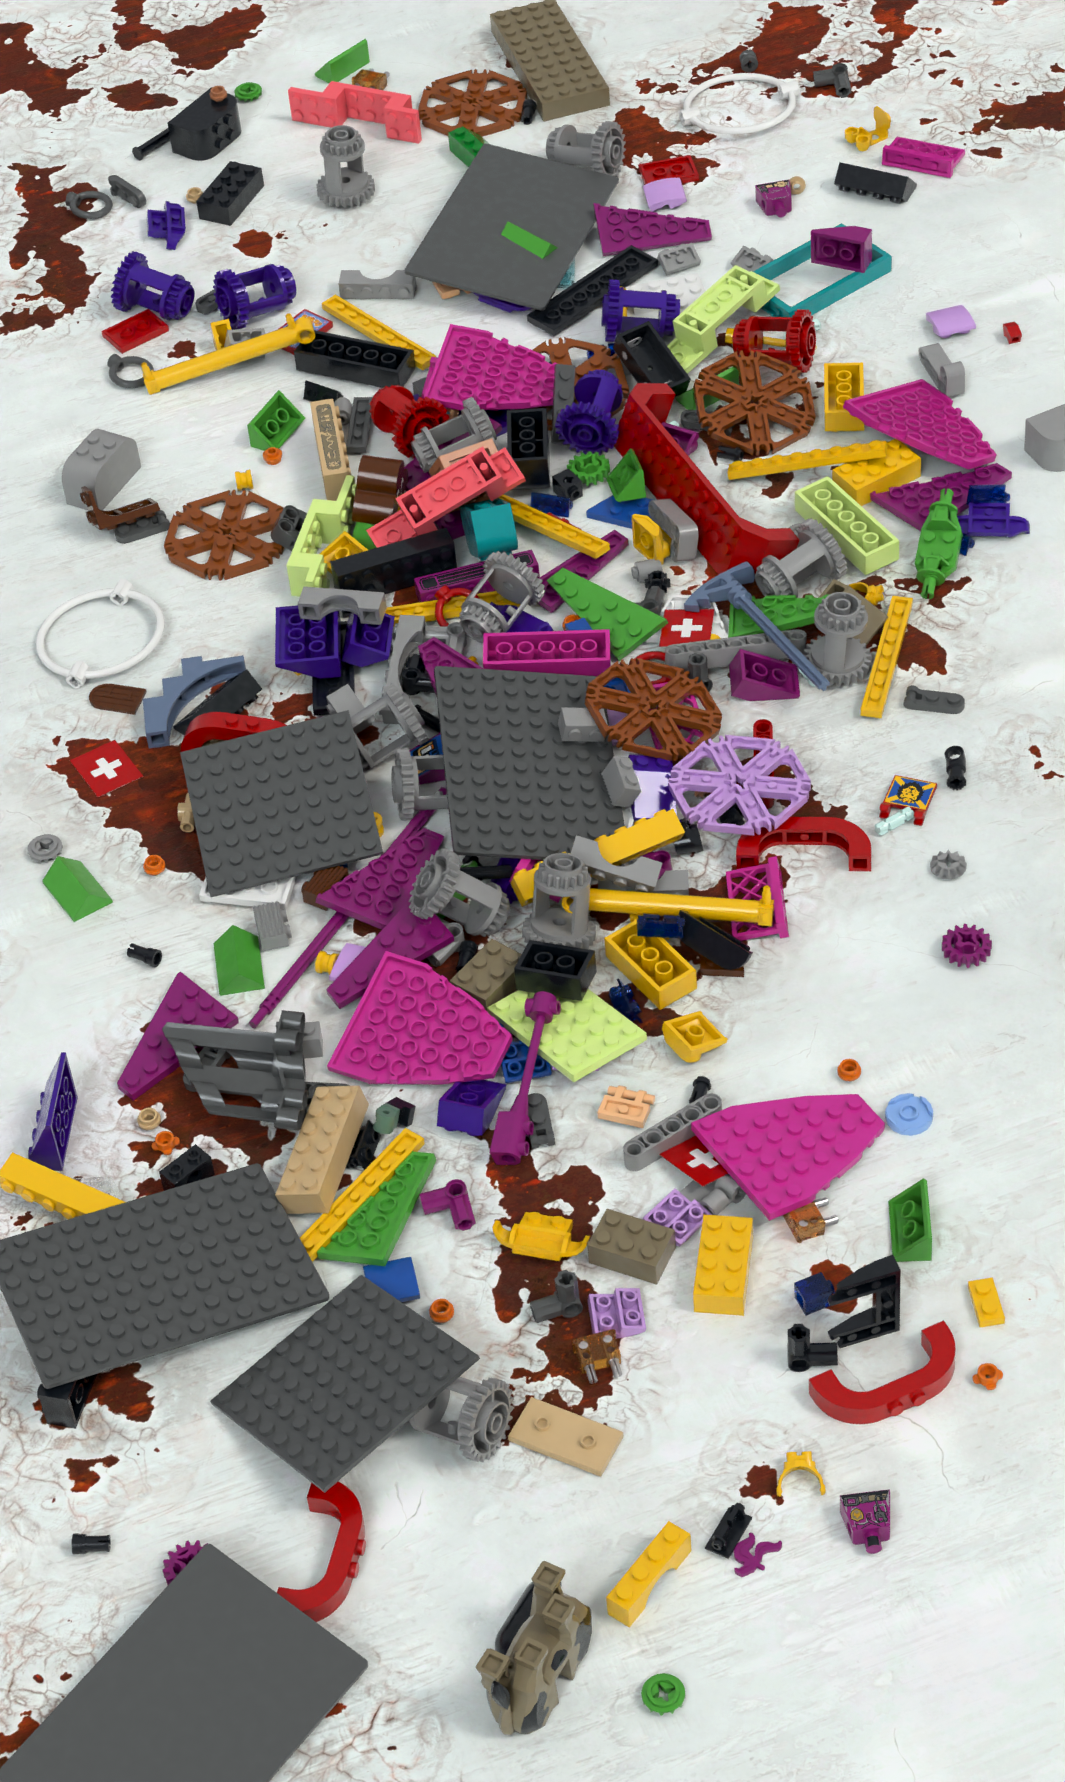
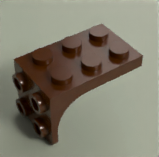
M86 486L81 487L82 493H80L83 505L86 504L88 512H86L88 522L92 523L99 530L105 528L112 530L117 528L120 523L130 524L136 522L138 517H152L156 515L155 512L160 511L158 503L151 498L110 511L100 510L95 503L92 491Z

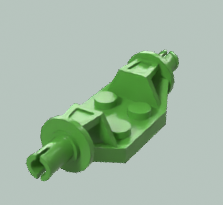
M945 489L941 490L939 501L930 505V513L921 528L915 567L917 570L916 578L923 583L921 597L927 599L928 594L929 599L934 598L935 586L943 584L945 578L957 569L963 534L957 518L958 509L951 503L954 494L951 489H947L946 494Z

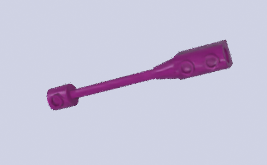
M537 992L533 998H527L525 1001V1014L535 1021L519 1094L510 1111H499L489 1152L496 1165H516L520 1163L522 1156H528L529 1143L525 1139L526 1135H532L534 1132V1124L529 1118L528 1093L544 1024L552 1022L553 1015H559L561 1012L560 1001H557V998L549 992Z

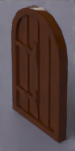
M102 684L92 689L89 694V700L94 708L135 715L147 691L144 688Z

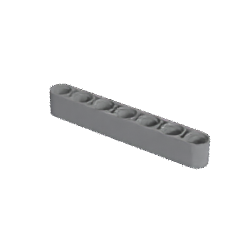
M799 629L781 631L803 654L804 649H806V632ZM765 633L672 644L665 648V665L685 669L684 671H689V656L694 653H703L707 657L708 668L729 666L739 649L778 660L788 659V657Z

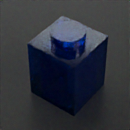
M822 1272L794 1283V1296L805 1316L829 1307L827 1300L829 1296L835 1293L832 1282L826 1280Z

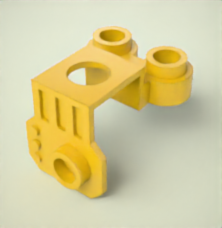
M874 107L876 129L868 132L863 127H848L845 129V139L849 143L856 142V147L859 151L868 150L869 146L888 138V129L891 122L890 115L880 107ZM872 135H877L879 138L873 140Z

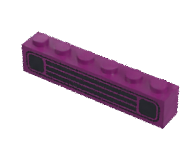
M532 549L512 554L515 559L519 557L520 562H526L528 568L532 567L533 573L539 574V564ZM485 561L414 578L416 595L419 602L437 600L434 595L444 585H447L450 589L466 588L473 591L485 575L483 571L485 569L483 567ZM487 580L477 594L496 590Z

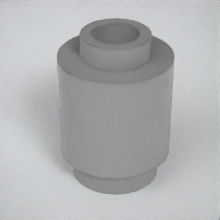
M340 397L334 402V406L339 407V418H341L342 425H347L351 418L352 404L349 399Z
M655 559L635 562L634 567H631L633 579H637L638 582H644L645 579H648V574L653 571L659 570L663 572L660 560Z

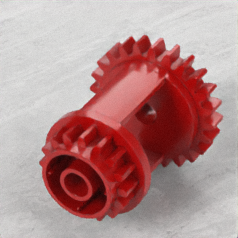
M797 309L792 317L750 316L749 319H742L735 325L733 331V351H737L738 357L741 350H743L744 356L747 357L750 350H753L754 357L755 352L758 351L797 367V370H800L801 373H807L812 366L811 361H813L816 348V329L814 328L813 316H811L809 310ZM763 331H786V350H775L774 348L762 350Z
M399 385L384 386V388L379 389L373 395L370 402L369 412L371 413L374 425L383 432L395 435L392 438V441L395 442L394 447L401 454L413 459L415 458L411 447V442L414 441L413 436L421 433V428L426 426L429 430L446 422L450 417L446 414L447 409L443 407L444 405L434 398L430 399L426 396L423 399L418 397V401H415L413 394L405 387Z

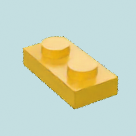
M993 1277L968 1281V1290L979 1327L1005 1324V1316Z

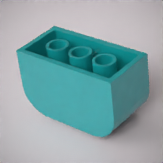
M496 498L493 501L489 499L459 507L467 546L472 556L480 559V561H484L493 552L499 551L502 554L504 551L507 555H510L512 551L518 549L517 534L509 502Z

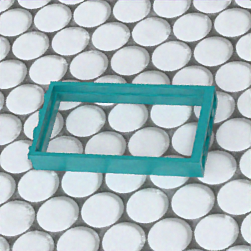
M841 223V224L837 225L836 227H846V226ZM811 240L753 272L768 280H772L811 258ZM872 243V262L865 273L855 271L792 307L774 296L761 309L772 317H792L797 309L809 310L812 316L891 272L892 256Z

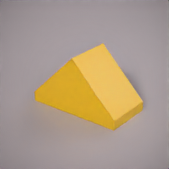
M229 319L210 323L216 350L225 348L227 330H232Z

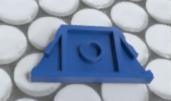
M612 495L586 511V515L590 519L632 529L633 514L646 515L651 518L648 505L653 499L640 498L618 502Z

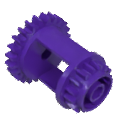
M136 251L128 253V257H124V262L121 261V267L117 268L118 272L114 275L115 281L112 282L114 284V287L111 289L113 291L111 295L113 307L120 311L128 312L132 307L139 305L160 313V316L166 320H179V318L185 317L191 310L195 297L194 288L190 285L191 282L186 281L182 275L175 274L170 276L149 268L148 260H146L144 254ZM147 286L163 291L162 295L146 290Z
M268 264L264 267L236 275L231 269H224L216 272V275H214L215 279L213 282L215 285L213 288L215 293L213 294L216 297L217 309L221 312L220 316L224 317L223 320L229 319L232 330L245 328L249 318L285 309L287 305L293 303L292 299L296 297L297 290L294 277L288 268H284L281 265ZM262 282L266 299L262 297L258 301L250 303L246 287Z
M609 279L608 294L603 295L601 326L605 327V342H615L616 335L647 321L652 324L662 339L664 335H673V332H675L673 320L680 315V299H676V294H667L666 290H661V293L624 290V287H620L619 280ZM623 307L659 309L658 319L623 316Z
M597 369L589 371L588 375L584 374L577 381L574 390L575 397L579 403L573 402L571 407L566 405L565 409H561L560 414L558 413L555 424L557 428L556 433L559 434L558 439H564L563 445L569 444L570 450L576 448V453H579L581 450L585 455L589 451L592 454L599 452V455H601L602 451L607 453L609 448L613 449L614 444L617 442L619 425L615 424L616 418H611V412L620 407L623 400V391L621 389L622 385L618 383L619 379L612 373Z

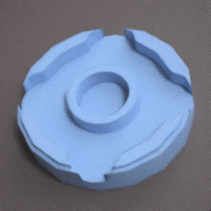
M910 1093L901 1094L889 1101L885 1110V1119L887 1125L893 1131L901 1135H917L926 1131L932 1124L933 1109L927 1099L922 1096L919 1098Z

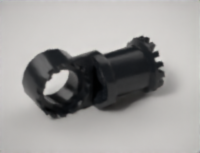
M951 746L944 753L946 772L949 775L947 786L950 789L953 788V790H961L966 786V779L964 777L966 758L962 747ZM956 754L960 755L958 758L955 759L950 758Z

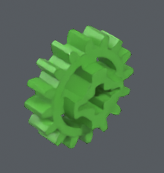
M589 451L586 455L581 452L579 457L574 455V460H569L567 469H570L582 481V484L584 483L586 486H589L590 483L597 485V481L603 482V477H609L610 464L609 459H605V455L599 456V452L592 454Z

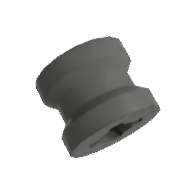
M745 50L740 54L739 60L742 70L745 72L755 71L758 67L756 53L752 50Z

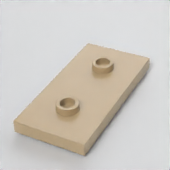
M531 1397L508 1435V1439L512 1443L601 1477L623 1439V1432Z

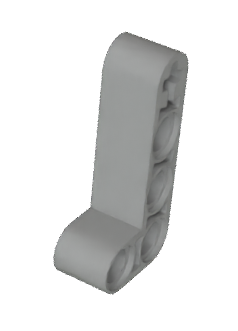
M939 343L919 347L920 361L938 390L948 397L964 394L965 369L962 362L951 363Z
M671 499L651 500L648 505L650 517L672 538V560L674 562L694 560L698 545V527L696 523Z

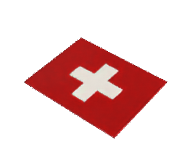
M685 609L665 610L664 618L667 619L668 624L661 630L659 647L710 640L714 609H699V612L685 611Z
M116 740L70 760L97 797L143 777Z
M696 1135L659 1154L703 1187L729 1174Z

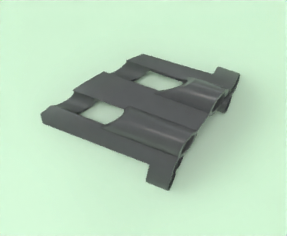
M282 1010L279 1022H276V1033L167 1022L164 1025L162 1031L168 1043L171 1044L181 1069L193 1090L197 1091L202 1105L209 1114L273 1122L274 1127L279 1129L297 1131L301 1129L307 1114L306 1106L308 1099L307 1090H305L306 1069L303 1054L304 1012ZM194 1046L226 1050L235 1059L239 1069L202 1065ZM220 1093L252 1096L261 1103V1108L225 1104Z

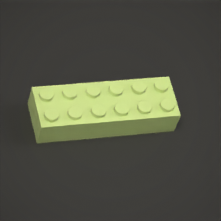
M827 476L795 491V511L805 520L812 518L813 520L816 519L818 524L822 523L823 528H827L828 532L838 542L839 547L842 549L841 553L863 574L868 575L899 560V540L830 477Z

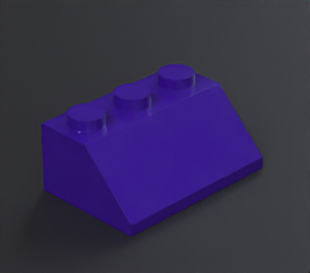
M351 612L347 621L341 661L358 667H364L388 660L395 616L385 613L381 625L363 624L360 622L359 617Z

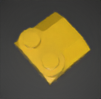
M633 514V546L648 560H660L661 565H663L664 559L670 556L671 547L666 540H663L659 525L646 515Z
M344 531L320 554L324 556V563H327V571L332 574L330 561L368 551V549Z
M701 1011L664 1021L662 1026L665 1042L681 1059L688 1063L699 1061L702 1053L727 1043L728 1040Z

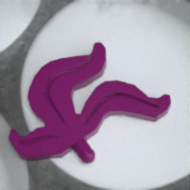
M749 1533V1538L740 1541L734 1549L735 1560L743 1564L740 1569L734 1568L735 1574L745 1577L754 1573L757 1568L765 1570V1566L760 1564L762 1556L766 1553L780 1551L782 1548L781 1540L778 1543L769 1541L758 1543L755 1548V1556H752L749 1550L755 1545V1536L753 1533Z

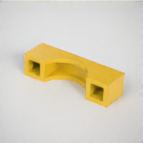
M668 1521L606 1597L608 1615L630 1628L645 1609L648 1597L658 1579L671 1568L677 1570L690 1554V1533Z

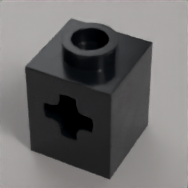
M570 469L552 476L553 492L566 504L583 496L582 481Z

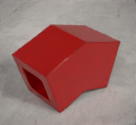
M1015 322L1003 324L1004 336L1007 338L1008 343L1020 342L1022 333L1018 324Z

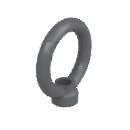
M85 191L79 194L69 192L65 200L66 205L70 206L72 213L84 219L103 217L111 211L113 206L111 198L99 191ZM97 198L105 202V207L98 211L86 212L78 209L83 199Z
M113 354L107 362L110 379L116 385L124 388L144 386V378L133 381L123 380L117 376V370L121 371L126 364L141 365L143 362L147 363L150 371L154 370L148 360L137 356L121 358L119 355Z

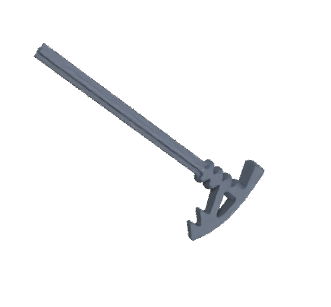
M747 561L707 581L692 593L684 603L685 611L699 612V607L711 608V602L728 600L737 610L742 608L819 690L825 691L827 690L826 686L830 685V682L752 602L751 594L742 586V584L754 582L755 579L754 569Z

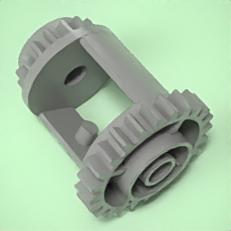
M611 121L602 122V126H598L599 129L595 134L579 133L573 125H563L562 127L555 128V131L548 135L546 156L549 160L573 166H592L596 172L618 177V172H621L620 166L624 165L622 159L625 158L623 152L626 151L624 148L626 141H623L625 134H622L623 129H620L621 125Z
M346 125L334 126L325 132V136H322L320 143V153L324 158L325 176H321V179H318V184H316L317 195L320 197V200H324V204L329 203V206L336 204V208L340 205H343V208H346L347 205L352 208L353 204L360 206V202L366 203V199L370 200L371 196H374V179H372V175H368L367 171L364 172L363 153L365 151V142L361 138V134H358V131L353 127ZM340 162H347V167L341 168Z
M470 397L462 402L464 409L461 410V415L429 430L425 426L421 428V433L413 436L414 441L411 442V447L424 473L429 472L439 456L492 438L496 448H498L495 443L497 437L492 423L484 409L480 410L474 398ZM468 432L470 435L441 450L437 447Z
M808 518L798 526L800 547L781 560L772 555L762 559V564L756 568L755 581L764 596L796 595L798 598L796 585L815 572L829 579L832 578V580H838L847 573V562L843 559L845 555L841 553L842 549L833 535L828 532L827 528H823L822 523L818 524L816 519Z
M497 551L489 555L483 565L485 575L461 606L460 626L469 637L477 642L483 643V633H506L527 604L529 606L532 604L536 605L544 596L545 586L541 584L543 580L537 578L539 574L533 573L532 567L528 568L526 562H520V558L517 557L515 559L511 553L508 556L504 551L502 554ZM487 580L501 596L511 602L521 604L517 610L512 606L507 608L505 612L511 616L508 622H506L503 615L495 607L481 599L474 598Z
M846 592L832 593L826 599H822V603L815 610L814 623L825 636L821 637L818 635L817 640L811 639V644H806V649L803 651V655L830 682L829 686H832L833 683H837L838 687L841 686V683L849 686L850 681L857 684V678L863 680L864 675H868V671L871 669L872 655L870 654V649H866V643L861 644L860 639L853 638L865 630L868 614L865 606L861 605V600Z
M392 681L383 687L386 695L350 718L353 728L365 720L370 724L376 720L374 714L388 706L405 734L371 757L355 734L363 769L367 766H370V768L376 766L396 753L397 749H402L414 740L420 746L429 741L426 732L421 726L425 723L408 695L406 693L401 695Z
M408 748L397 749L395 766H392L391 783L393 801L398 803L400 819H412L414 811L448 809L447 795H443L442 791H437L432 796H419L418 770L444 769L443 755L411 756Z
M441 848L440 851L437 850L435 855H431L430 861H425L424 868H420L421 872L419 875H416V882L412 884L414 889L410 892L412 895L409 899L411 903L409 905L410 912L426 920L428 917L432 918L433 914L441 913L464 925L465 931L473 936L480 934L486 937V935L490 936L497 933L509 915L510 902L506 898L507 894L502 892L501 887L493 882L485 884L460 870L461 866L458 865L460 859H458L456 853L447 848ZM457 892L471 899L470 904L453 897L454 893Z
M555 853L543 859V863H539V869L534 874L533 911L530 914V918H525V922H523L522 938H525V943H528L529 940L583 949H589V946H593V941L596 938V926L593 925V921H589L588 917L591 876L588 873V866H585V862L578 856L569 853ZM549 896H574L573 903L569 907V910L573 913H568L564 908H549Z
M458 1377L407 1422L417 1431L460 1445L459 1450L463 1451L462 1455L468 1459L484 1462L485 1459H490L491 1454H496V1447L501 1448V1439H506L505 1431L510 1429L508 1422L513 1419L510 1416V1412L514 1409V1406H511L514 1397H511L513 1390L509 1389L510 1385L505 1381L489 1377L488 1380L483 1379L481 1384ZM450 1390L468 1396L462 1406L458 1422L448 1421L447 1424L440 1421L449 1402Z

